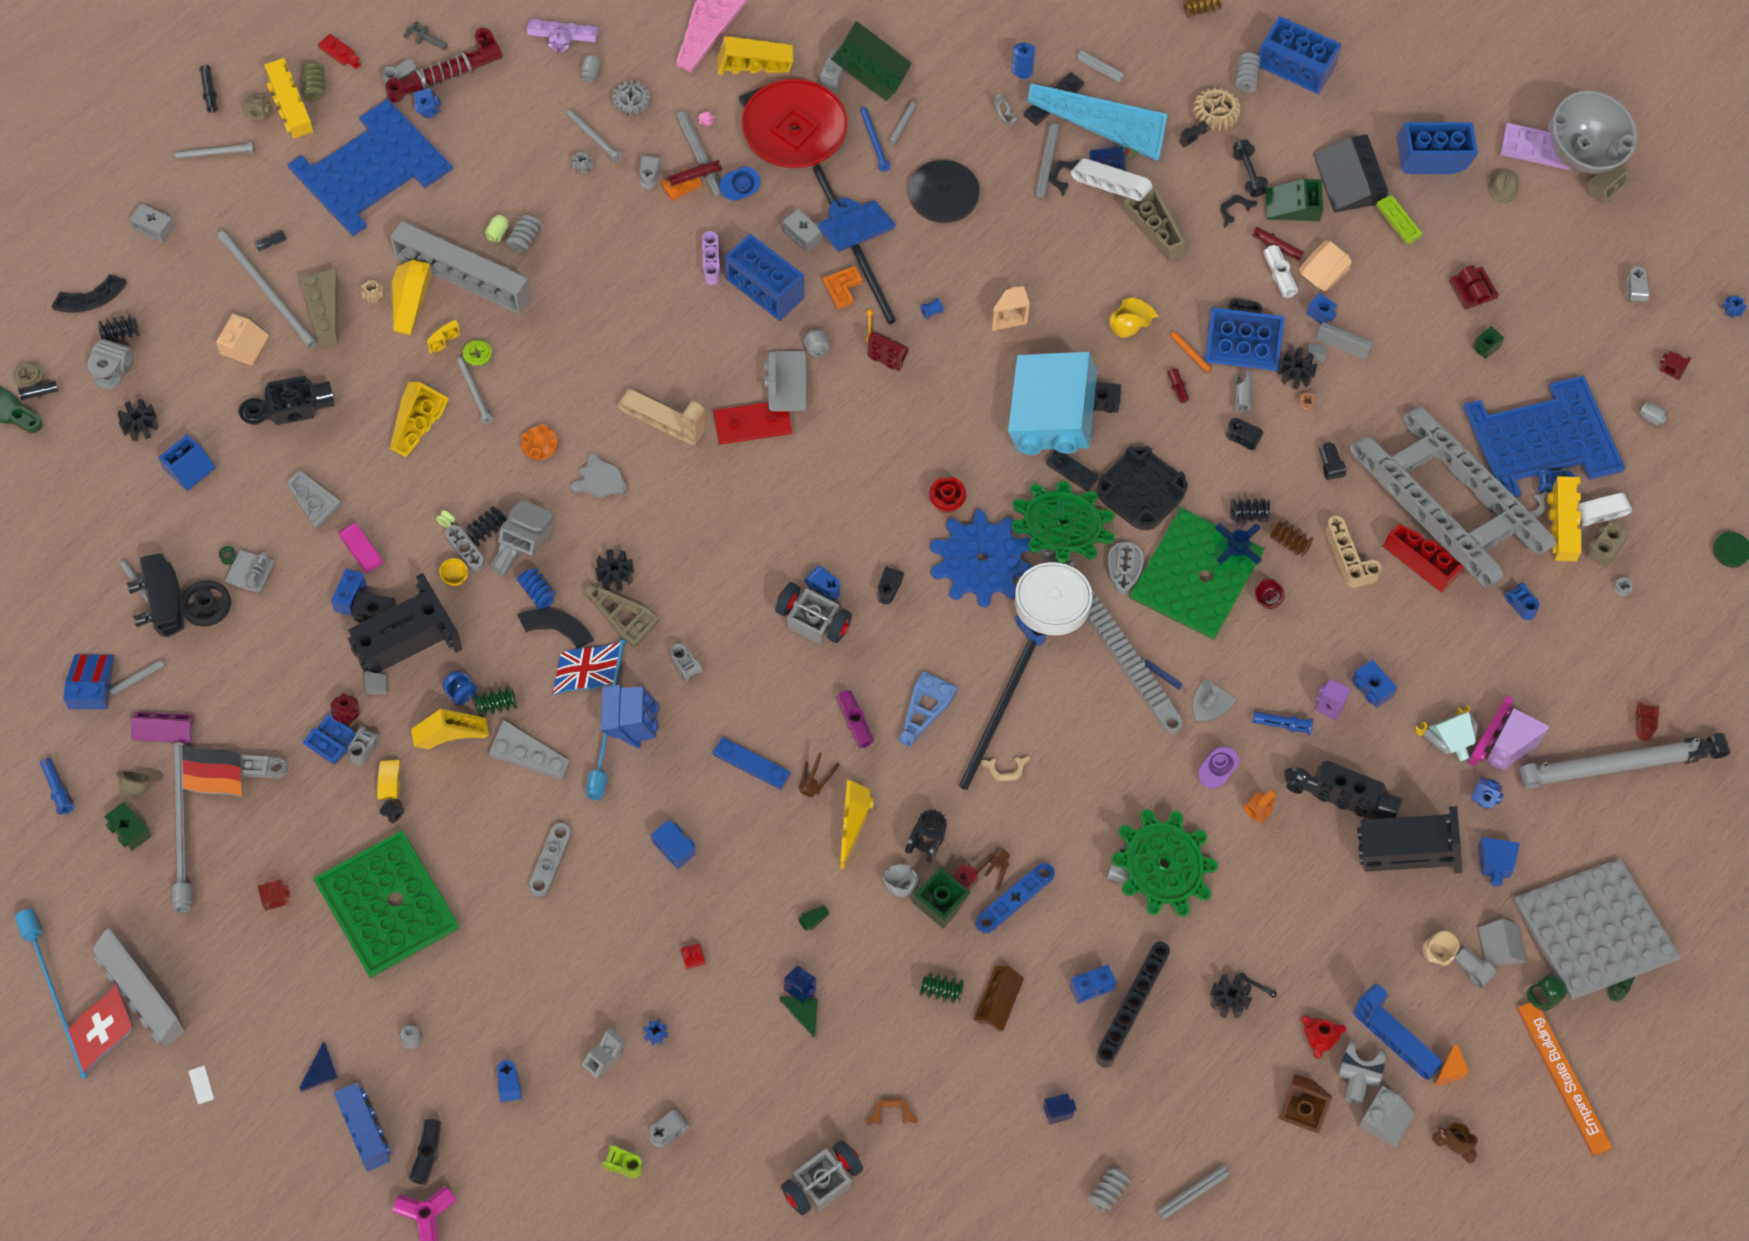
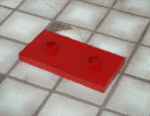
M769 402L713 410L719 445L792 434L789 411H770Z

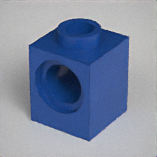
M1319 293L1309 304L1306 314L1322 325L1323 322H1331L1335 318L1337 304Z

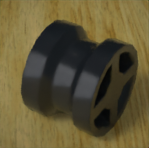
M390 798L382 805L379 813L382 816L388 817V821L393 824L402 817L405 808L401 805L398 806L396 801Z

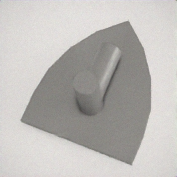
M1204 679L1195 692L1193 700L1195 721H1209L1222 716L1233 706L1237 699L1207 679Z

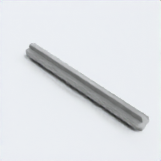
M679 111L676 117L698 163H710L686 112ZM715 172L708 174L705 178L713 195L721 196L720 183Z

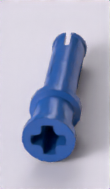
M1254 711L1253 723L1286 728L1292 733L1298 731L1307 733L1310 736L1313 718L1308 720L1297 718L1296 715L1285 717Z
M46 758L48 766L44 760L40 761V766L52 791L50 797L55 801L56 811L59 815L68 814L74 809V804L68 798V790L62 786L52 759Z

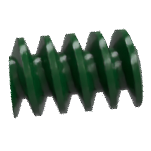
M505 686V692L498 688L497 694L490 690L489 696L486 692H482V698L475 694L479 716L480 712H482L484 717H486L488 710L494 715L495 708L502 713L503 706H505L507 711H510L511 704L515 709L518 708L514 690H510L508 686Z
M929 972L926 977H923L920 996H923L925 991H927V998H930L935 993L936 1000L942 995L944 1002L950 997L951 1003L954 1004L958 999L960 1004L964 981L961 979L956 984V978L953 977L948 982V976L946 975L940 980V974L938 973L935 978H932V972Z

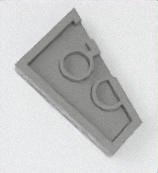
M300 470L287 482L288 488L315 530L342 506L340 500Z

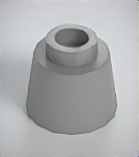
M405 1025L400 1032L402 1046L406 1049H415L420 1046L423 1040L421 1031L415 1025Z

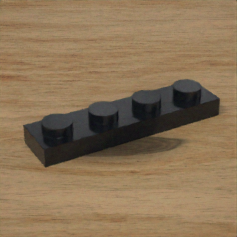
M1071 72L1053 88L1076 93L1084 86V81ZM1031 105L1024 111L1023 116L1037 126L1051 113Z

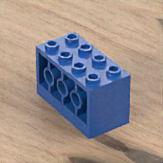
M1279 16L1261 44L1259 68L1319 95L1337 65L1342 44Z
M751 233L725 256L726 280L777 320L781 321L804 299V274Z

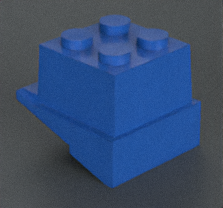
M621 685L603 687L601 731L613 738H619L636 748H641V741L656 738L657 730L659 729L657 720L659 703L643 686L623 688Z

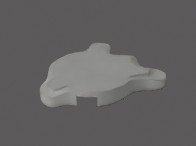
M595 453L588 456V465L579 470V474L583 479L571 484V491L573 493L587 492L597 498H605V496L611 494L613 496L622 495L627 490L619 470L614 465L601 461Z

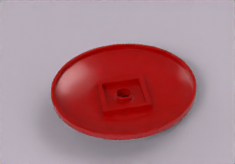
M785 79L764 86L749 99L742 114V132L750 149L766 162L784 168H805L827 160L841 147L847 133V114L839 98L823 85L804 79ZM792 126L799 127L798 130H791L790 128Z

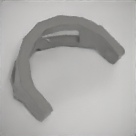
M1001 93L995 97L994 103L1000 119L1007 126L1018 123L1019 120L1015 114L1010 113L1011 108ZM1002 102L1007 107L1005 116L1013 117L1010 122L1003 116L999 105Z

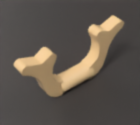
M1016 757L1015 763L1018 769L1014 773L997 772L995 770V759L991 761L982 760L981 765L989 770L992 778L997 782L1017 781L1021 778L1023 768L1030 761V757L1023 759Z

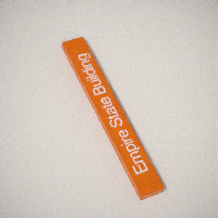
M1531 1002L1518 1007L1517 1011L1592 1156H1596L1611 1150L1613 1147L1542 1010L1534 1007Z

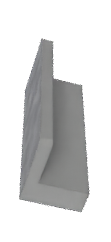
M1325 322L1319 327L1316 336L1317 341L1364 360H1367L1374 344L1372 341Z

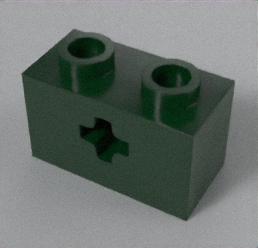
M122 802L104 816L108 822L105 824L112 834L115 832L118 834L117 840L124 848L128 846L133 851L152 837L145 825L125 802Z

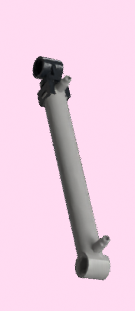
M1717 733L1707 737L1706 741L1698 737L1684 739L1683 742L1555 763L1544 762L1542 765L1531 763L1520 767L1519 772L1524 788L1534 789L1542 784L1678 762H1684L1685 764L1695 763L1700 758H1707L1709 753L1712 759H1719L1728 756L1731 751L1725 734Z

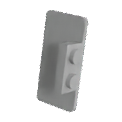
M804 351L770 352L768 354V362H765V373H768V376H765V387H769V410L804 411L806 409V353Z

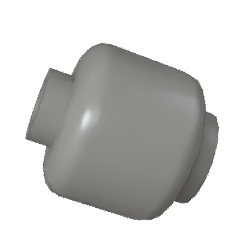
M810 330L804 338L807 352L811 356L822 357L830 348L826 333L821 330Z

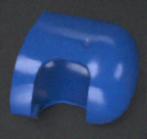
M458 670L448 674L442 684L444 692L456 706L468 702L478 689V686L466 673Z

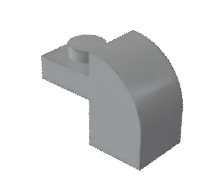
M610 1028L605 1032L600 1044L588 1052L582 1066L595 1078L600 1077L621 1057L624 1052L622 1048L626 1041Z

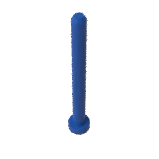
M863 106L860 112L880 162L878 164L879 170L882 172L887 171L891 168V164L884 156L868 110Z

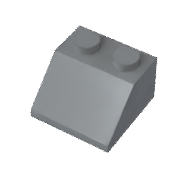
M1382 1086L1358 1127L1395 1149L1415 1113L1399 1095Z

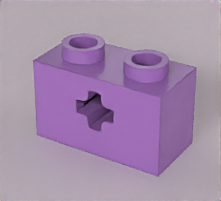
M1329 679L1327 685L1323 684L1319 690V695L1315 701L1318 703L1315 711L1337 721L1351 689Z

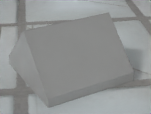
M1500 919L1478 928L1484 961H1487L1492 966L1526 962L1517 923Z

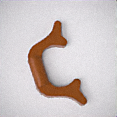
M902 1098L880 1099L876 1103L873 1115L866 1120L868 1125L874 1122L881 1124L880 1110L882 1108L900 1107L904 1111L903 1124L907 1122L918 1123V1119L910 1113L907 1102Z

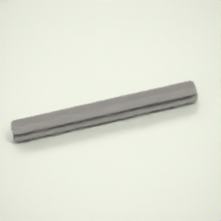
M1051 123L1049 126L1035 194L1037 198L1045 197L1059 130L1058 124Z

